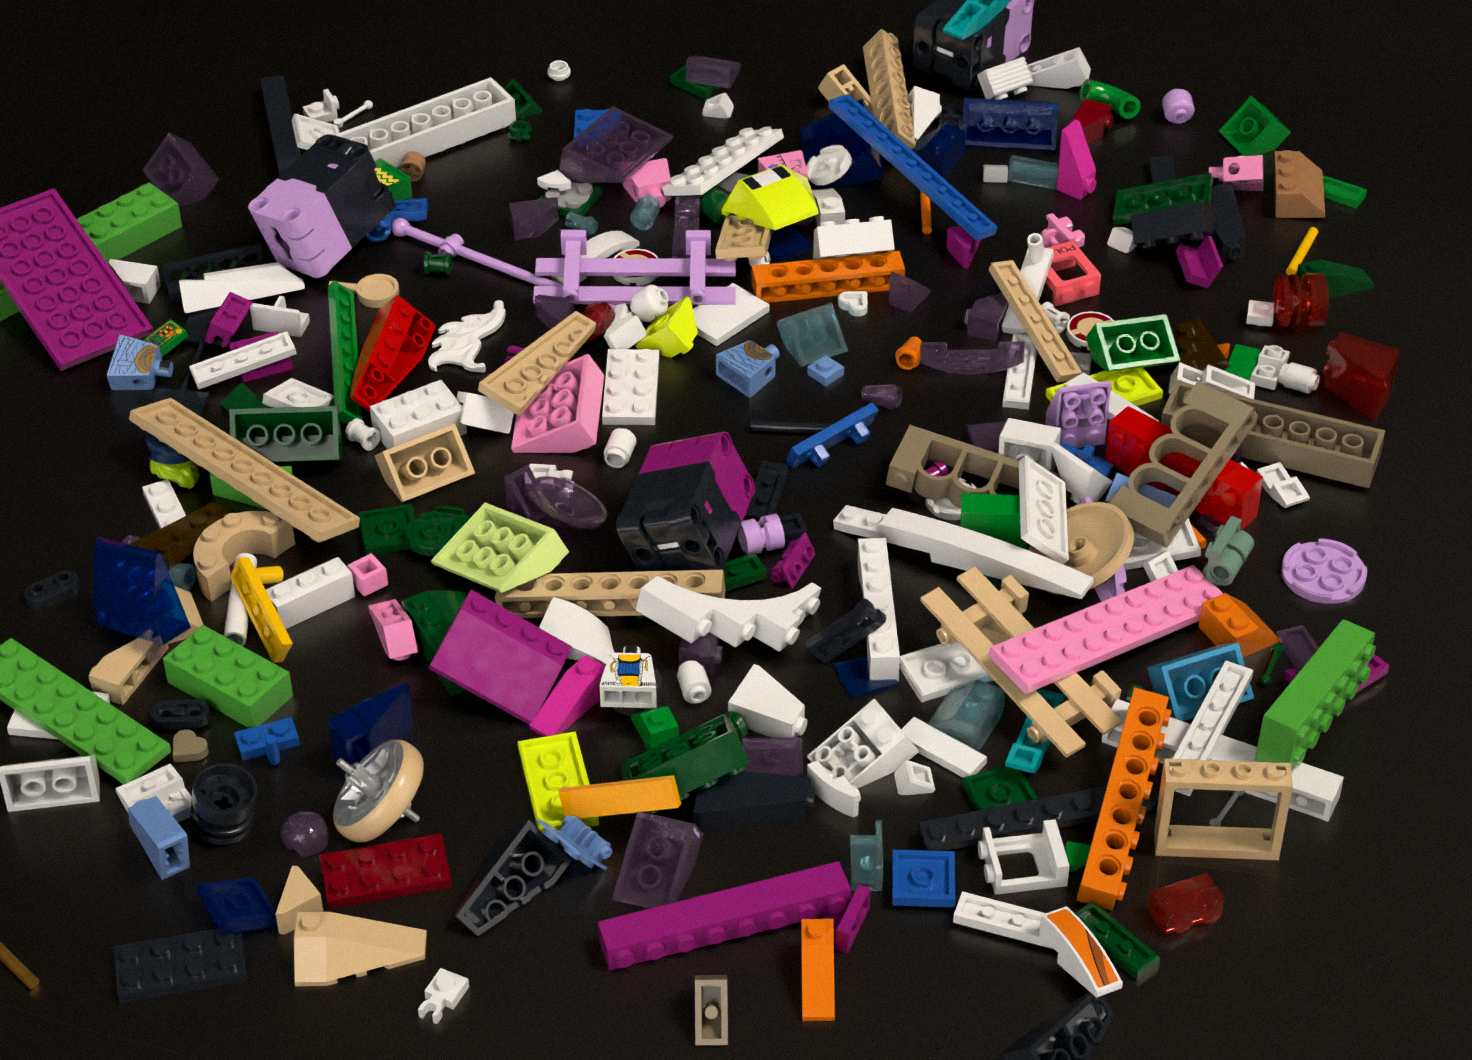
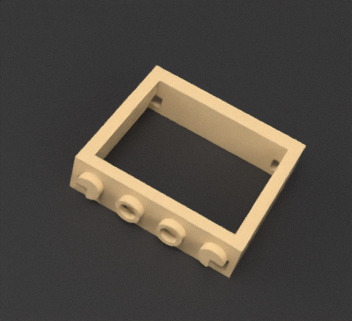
M1164 758L1154 828L1155 856L1279 860L1293 788L1290 763ZM1174 789L1278 792L1272 829L1169 825Z

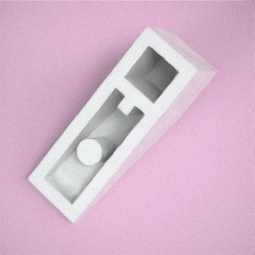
M1080 47L1028 64V70L1033 79V83L1028 86L1064 89L1074 86L1079 87L1082 86L1086 79H1089L1091 68Z
M914 86L908 94V102L915 133V142H917L932 121L939 117L942 106L940 105V94Z
M833 188L812 190L819 214L815 215L817 226L820 227V223L834 221L835 225L845 224V209L841 196Z

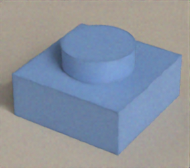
M825 355L808 366L807 375L827 386L844 375V366Z

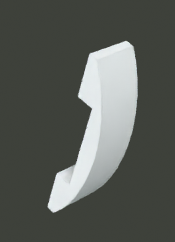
M623 231L605 232L587 241V255H581V258H607L615 252L619 254L622 251L634 249L640 244L638 240ZM551 276L552 280L563 285L564 276ZM580 276V282L587 279V276Z

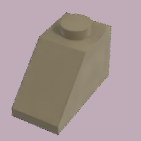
M695 975V1045H728L727 975Z

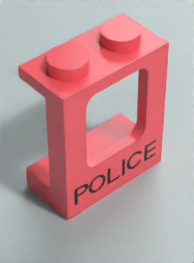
M1074 241L1048 247L1053 249L1054 257L1045 282L1053 291L1052 304L1054 307L1099 294L1101 274ZM1077 262L1086 273L1085 276L1064 281L1060 279L1055 271L1076 266Z

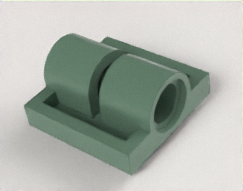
M1234 516L1229 518L1226 525L1219 527L1216 541L1209 543L1205 553V557L1209 559L1204 567L1203 575L1217 588L1219 585L1227 586L1233 582L1254 547L1253 538L1247 532L1240 530L1242 519Z

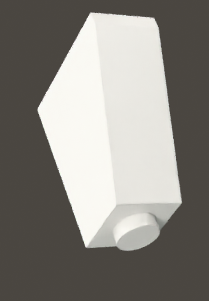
M755 664L728 702V712L733 711L739 714L749 730L791 745L798 735H803L807 726L805 705L765 670Z

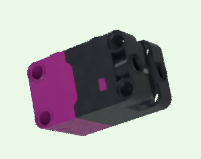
M720 432L650 446L648 455L616 522L618 536L639 572L686 571L692 569L723 570L725 568L726 560L732 550V545L746 515L751 498L755 493L753 478L745 468L730 435L727 432Z

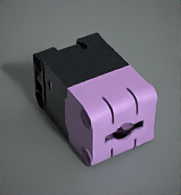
M936 0L926 9L920 11L916 17L913 68L932 76L936 73L952 79L953 85L974 92L981 85L977 74L1012 61L1029 47L1035 0H1011L988 24L964 40L944 33L943 28L967 0Z
M333 134L321 136L273 183L267 186L258 197L249 203V211L277 262L286 268L313 278L325 276L388 213L394 210L396 203L387 185L380 183L374 171L377 166L366 144Z

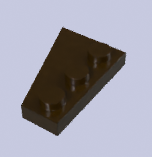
M1199 318L1175 326L1176 347L1181 360L1180 363L1200 371H1204L1207 365L1221 370L1230 367L1227 359Z

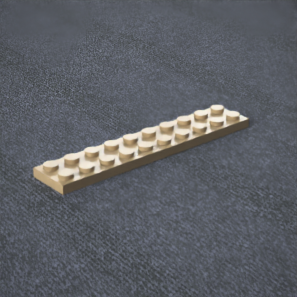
M172 398L130 410L129 420L138 425L142 430L149 432L158 438L159 441L174 448L178 453L183 454L198 466L208 470L215 477L222 479L235 490L242 492L254 502L270 510L274 515L290 523L294 528L301 530L310 536L311 539L320 543L359 527L360 518Z

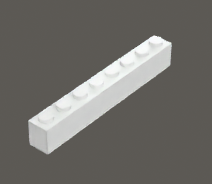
M1116 699L1111 709L1122 720V724L1107 734H1102L1103 743L1118 747L1129 707L1128 702ZM1170 717L1168 726H1161L1160 733H1164L1165 738L1161 751L1155 750L1154 757L1159 758L1158 762L1164 764V758L1173 759L1191 724ZM1224 735L1221 736L1209 759L1259 762L1255 760L1257 747ZM1303 762L1300 766L1295 765L1291 770L1293 788L1289 808L1329 821L1340 798L1344 777ZM1245 791V793L1277 803L1278 792Z

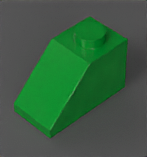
M657 706V708H650L631 714V720L647 750L679 735V726L668 706Z

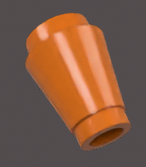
M910 337L896 351V362L902 369L910 370L919 365L922 341L918 337Z

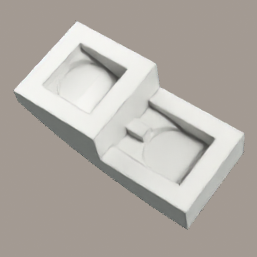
M1281 462L1257 469L1256 473L1263 476L1262 487L1281 506L1287 508L1309 500L1310 497L1297 476L1290 478Z

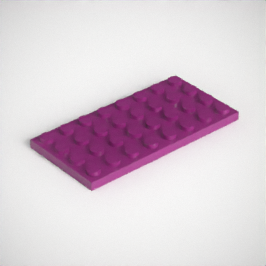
M55 188L0 208V283L60 371L114 350L119 335L139 340L153 333V327Z

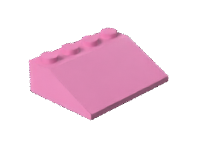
M589 354L567 362L520 416L516 415L511 447L514 453H574L582 449H588L596 444L604 374Z

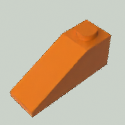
M801 919L802 1021H835L833 919Z

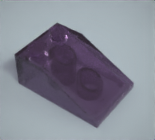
M638 811L612 900L646 909L677 902L694 867L702 841L703 833L697 825Z

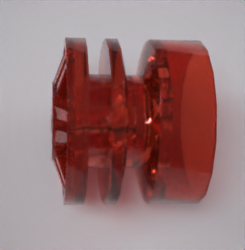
M1306 273L1301 279V284L1296 274L1289 275V278L1286 274L1277 275L1274 284L1273 307L1275 320L1279 328H1286L1289 324L1291 327H1298L1301 317L1306 327L1325 325L1328 317L1329 296L1327 281L1323 273Z

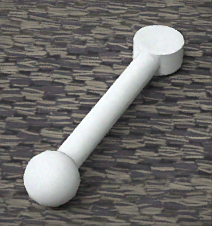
M370 100L365 101L363 106L342 119H335L334 125L338 126V128L342 127L344 122L365 109H371L373 103Z

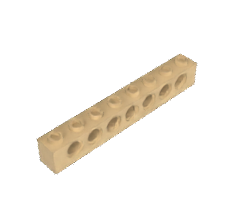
M880 29L863 46L873 115L912 150L916 146L915 133L910 114L901 53L899 51V41L892 33H886Z
M723 570L544 574L503 593L496 591L495 600L496 604L521 618H544L553 597L574 603L594 616L643 615L636 611L641 587L656 576L679 587L725 599L726 589Z

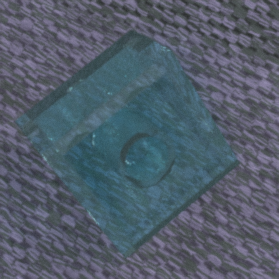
M832 303L786 317L776 322L784 346L801 367L814 363L825 355L833 357L848 351Z
M981 680L951 689L928 722V725L979 752L1003 715L1005 691L1000 687Z

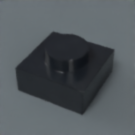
M800 513L779 517L784 531L785 544L800 539L805 532L808 536V529Z

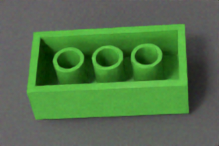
M204 625L200 626L163 658L169 684L196 699L205 701L210 707L248 728L260 726L293 697L289 671Z

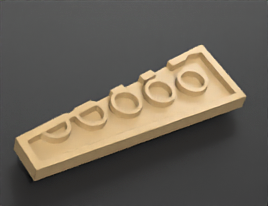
M575 311L479 382L478 391L520 416L595 331L596 322Z

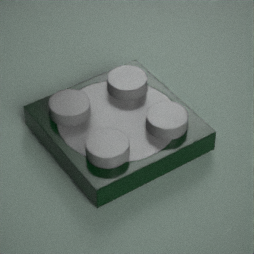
M566 177L571 181V189L559 191V188L549 187L537 200V209L580 221L602 195V188Z

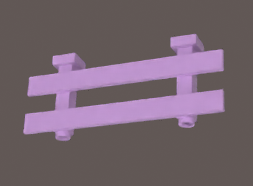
M561 230L562 255H565V258H536L535 276H564L563 286H534V304H631L632 296L644 288L631 286H580V276H690V287H659L667 293L669 298L668 304H675L688 296L691 299L692 305H735V287H705V276H736V260L706 259V255H711V230H686V255H690V259L581 258V255H587L586 230Z

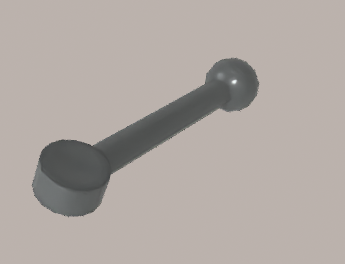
M1233 791V795L1219 815L1209 821V826L1221 827V821L1236 799L1243 796L1245 791Z

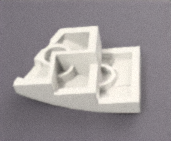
M552 598L539 628L572 646L567 659L579 661L584 655H587L606 666L609 655L614 653L609 628L584 608L563 599Z

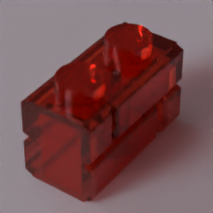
M1204 873L1150 891L1148 909L1164 935L1175 931L1183 933L1191 926L1201 922L1209 924L1216 921L1222 915L1224 899L1217 886H1214V882L1209 874Z

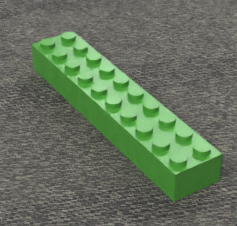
M150 182L77 219L108 265L110 259L119 260L182 227L178 203ZM0 283V321L19 312V309Z

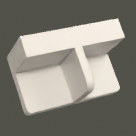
M279 296L274 306L252 303L250 306L253 330L271 333L278 331L279 334L287 331L290 336L301 337L310 322L309 314L286 308L284 296Z
M458 391L457 400L463 403L460 416L461 424L507 434L510 433L514 414L512 411L489 397Z

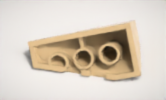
M297 912L294 934L295 986H329L338 983L337 979L356 974L358 978L367 975L368 970L379 967L391 969L423 960L426 953L427 931L333 912Z

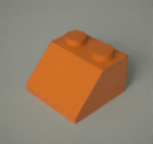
M1224 593L1202 602L1199 628L1216 646L1224 643H1239L1242 657L1244 658L1279 643V638L1244 602L1229 594Z

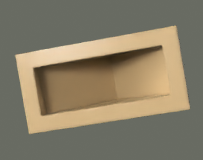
M298 866L291 867L276 911L279 934H287L295 929L297 912H323L321 894Z

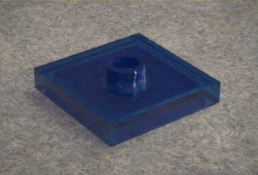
M255 877L199 884L196 893L222 934L278 926L276 909Z

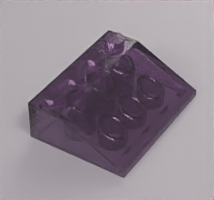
M612 106L562 149L559 171L578 182L624 183L673 139V135Z

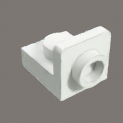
M328 89L323 90L324 101L303 106V115L323 122L338 119L337 109H339V102L337 97L332 96Z

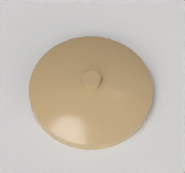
M1089 502L1066 509L1069 560L1063 565L1093 577L1094 583L1089 589L1105 582L1121 568L1127 560L1134 543L1133 527L1125 513L1118 507L1104 502ZM1032 545L1029 546L1028 551L1051 559Z

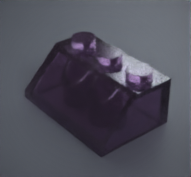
M168 133L143 169V172L153 185L176 201L179 207L206 198L219 180L190 142L171 133Z

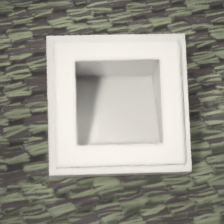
M722 93L706 100L702 115L715 118H730L734 105L728 95Z
M983 165V182H1007V165Z
M1125 227L1113 228L1107 242L1109 246L1124 253H1129L1137 246L1134 244L1133 231Z
M905 760L894 773L899 795L925 794L935 791L930 767Z

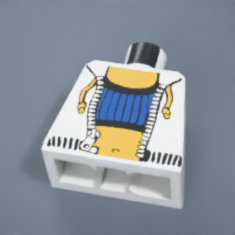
M631 644L623 648V653H611L609 655L600 682L601 707L657 708L656 681L650 654L640 653V648Z

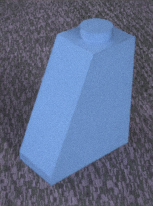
M157 796L139 800L128 808L130 826L161 880L190 867L187 835Z

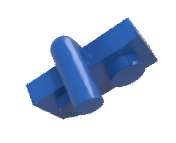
M292 717L234 732L242 761L267 755L269 763L277 765L280 762V750L300 745L299 736Z

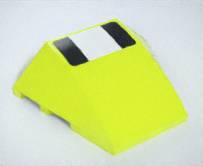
M782 164L738 180L721 210L722 215L729 216L732 213L737 215L738 220L749 218L753 220L755 225L772 230L780 229L819 214L808 178Z

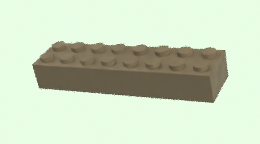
M1179 381L1175 382L1162 412V424L1171 428L1170 421L1173 414L1184 407L1183 397L1186 391L1192 389L1194 385ZM1222 392L1254 407L1256 417L1255 425L1233 455L1267 464L1281 462L1284 468L1356 486L1370 487L1381 455L1385 430ZM1200 423L1190 424L1181 431V434L1210 449L1213 448L1222 435L1221 432Z

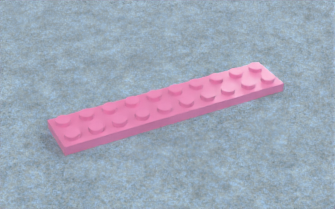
M1192 565L991 646L988 656L1027 694L1198 622L1201 617L1202 602L1223 593L1211 581L1207 580L1200 570Z

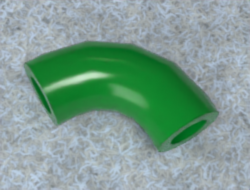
M1086 79L1081 86V101L1089 99L1112 105L1111 111L1125 119L1135 117L1140 111V101L1135 96L1119 88L1091 79Z

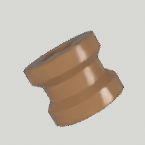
M407 152L402 158L399 170L410 176L411 182L418 181L422 177L426 160L418 152Z

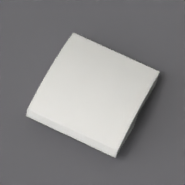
M171 764L115 788L127 812L128 808L137 801L157 796L177 822L190 817L192 796L185 789L182 777Z

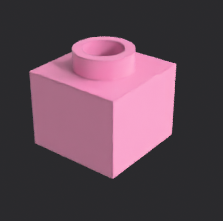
M372 553L347 565L348 569L352 572L353 585L363 596H367L388 585L386 568Z

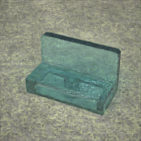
M1012 155L1009 164L1008 181L1055 189L1058 181V164Z
M875 821V835H850L851 891H856L858 885L871 888L870 891H882V821Z

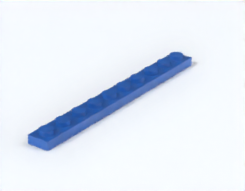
M847 94L830 99L828 108L976 241L996 235L997 226L854 98Z

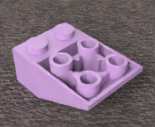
M1105 381L1058 388L1046 411L1045 425L1061 428L1060 441L1075 448L1084 447L1085 444L1090 446L1105 444L1111 382Z

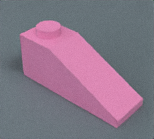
M396 599L368 606L384 651L390 659L404 660L411 657L412 653L418 652L412 621Z

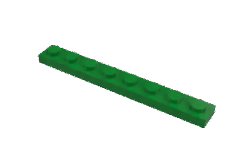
M334 280L328 286L335 406H338L340 422L349 424L355 418L362 420V406L350 398L353 377L358 362L354 292Z

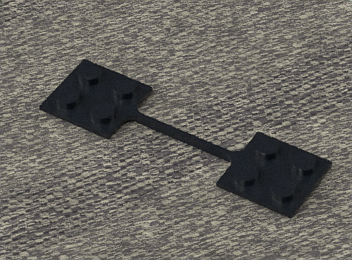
M209 308L191 312L184 327L188 337L183 342L199 343L191 365L199 362L204 348L210 345L205 342L210 322L218 309ZM216 336L211 344L221 345L223 339ZM189 368L180 389L158 388L152 403L172 398L201 416L209 392L188 390L192 379V373Z

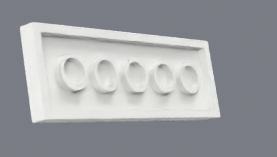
M750 127L740 130L739 135L725 141L726 144L714 148L711 154L699 158L698 163L684 169L685 172L670 178V182L662 187L664 195L704 194L783 139L782 129L763 127L759 130H753Z

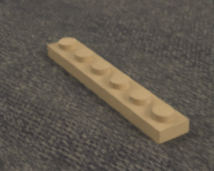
M1014 261L991 263L988 269L1056 382L1070 381L1082 374L1079 366Z

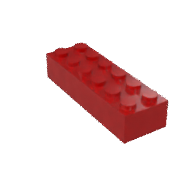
M1127 406L1109 421L1105 461L1114 464L1113 467L1124 473L1131 474L1137 467L1145 463H1151L1149 450L1153 442L1163 435L1172 434L1171 428ZM1173 452L1165 455L1159 463L1191 478L1202 462L1183 453ZM1230 459L1194 510L1221 525H1226L1231 516L1242 519L1240 530H1243L1257 517L1263 476ZM1161 482L1146 483L1177 497L1180 494V491Z

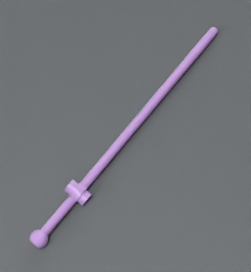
M397 218L391 224V231L397 237L408 235L439 247V255H446V253H451L452 257L460 255L537 286H563L555 281L542 276H535L534 273L462 246L464 240L458 234H452L443 239L410 226L409 222L404 218ZM587 304L602 311L611 310L614 312L616 307L614 304Z

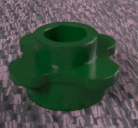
M514 121L509 126L510 133L507 134V137L515 141L528 140L531 138L529 132L532 131V127L526 121Z

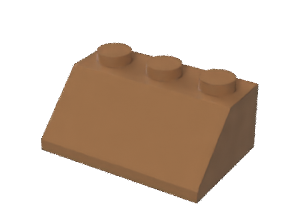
M1275 151V218H1325L1322 170L1300 151Z

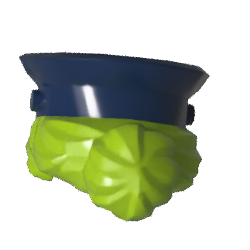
M152 434L145 438L146 444L151 451V455L148 457L151 473L157 474L159 478L178 483L180 487L194 488L200 476L198 472L199 466L183 454L178 453L174 448L159 441Z

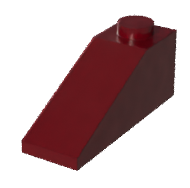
M1084 99L1070 123L1075 119L1080 121L1087 144L1101 138L1106 129L1111 128L1114 116L1111 115L1112 105Z

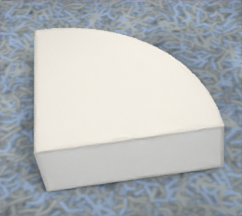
M559 170L537 178L538 186L548 190V187L559 188V191L571 189V181Z

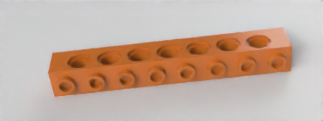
M1135 687L1133 689L1076 901L1086 904L1093 901L1100 908L1113 911L1116 900H1123L1127 883L1121 882L1123 874L1129 876L1133 857L1128 856L1129 849L1135 850L1140 832L1134 831L1136 823L1142 825L1147 807L1141 806L1142 799H1149L1153 782L1147 781L1149 774L1155 775L1159 758L1154 757L1155 750L1161 751L1165 734L1160 733L1161 726H1168L1172 711L1166 709L1169 699L1167 696ZM1102 871L1108 872L1111 875H1106Z

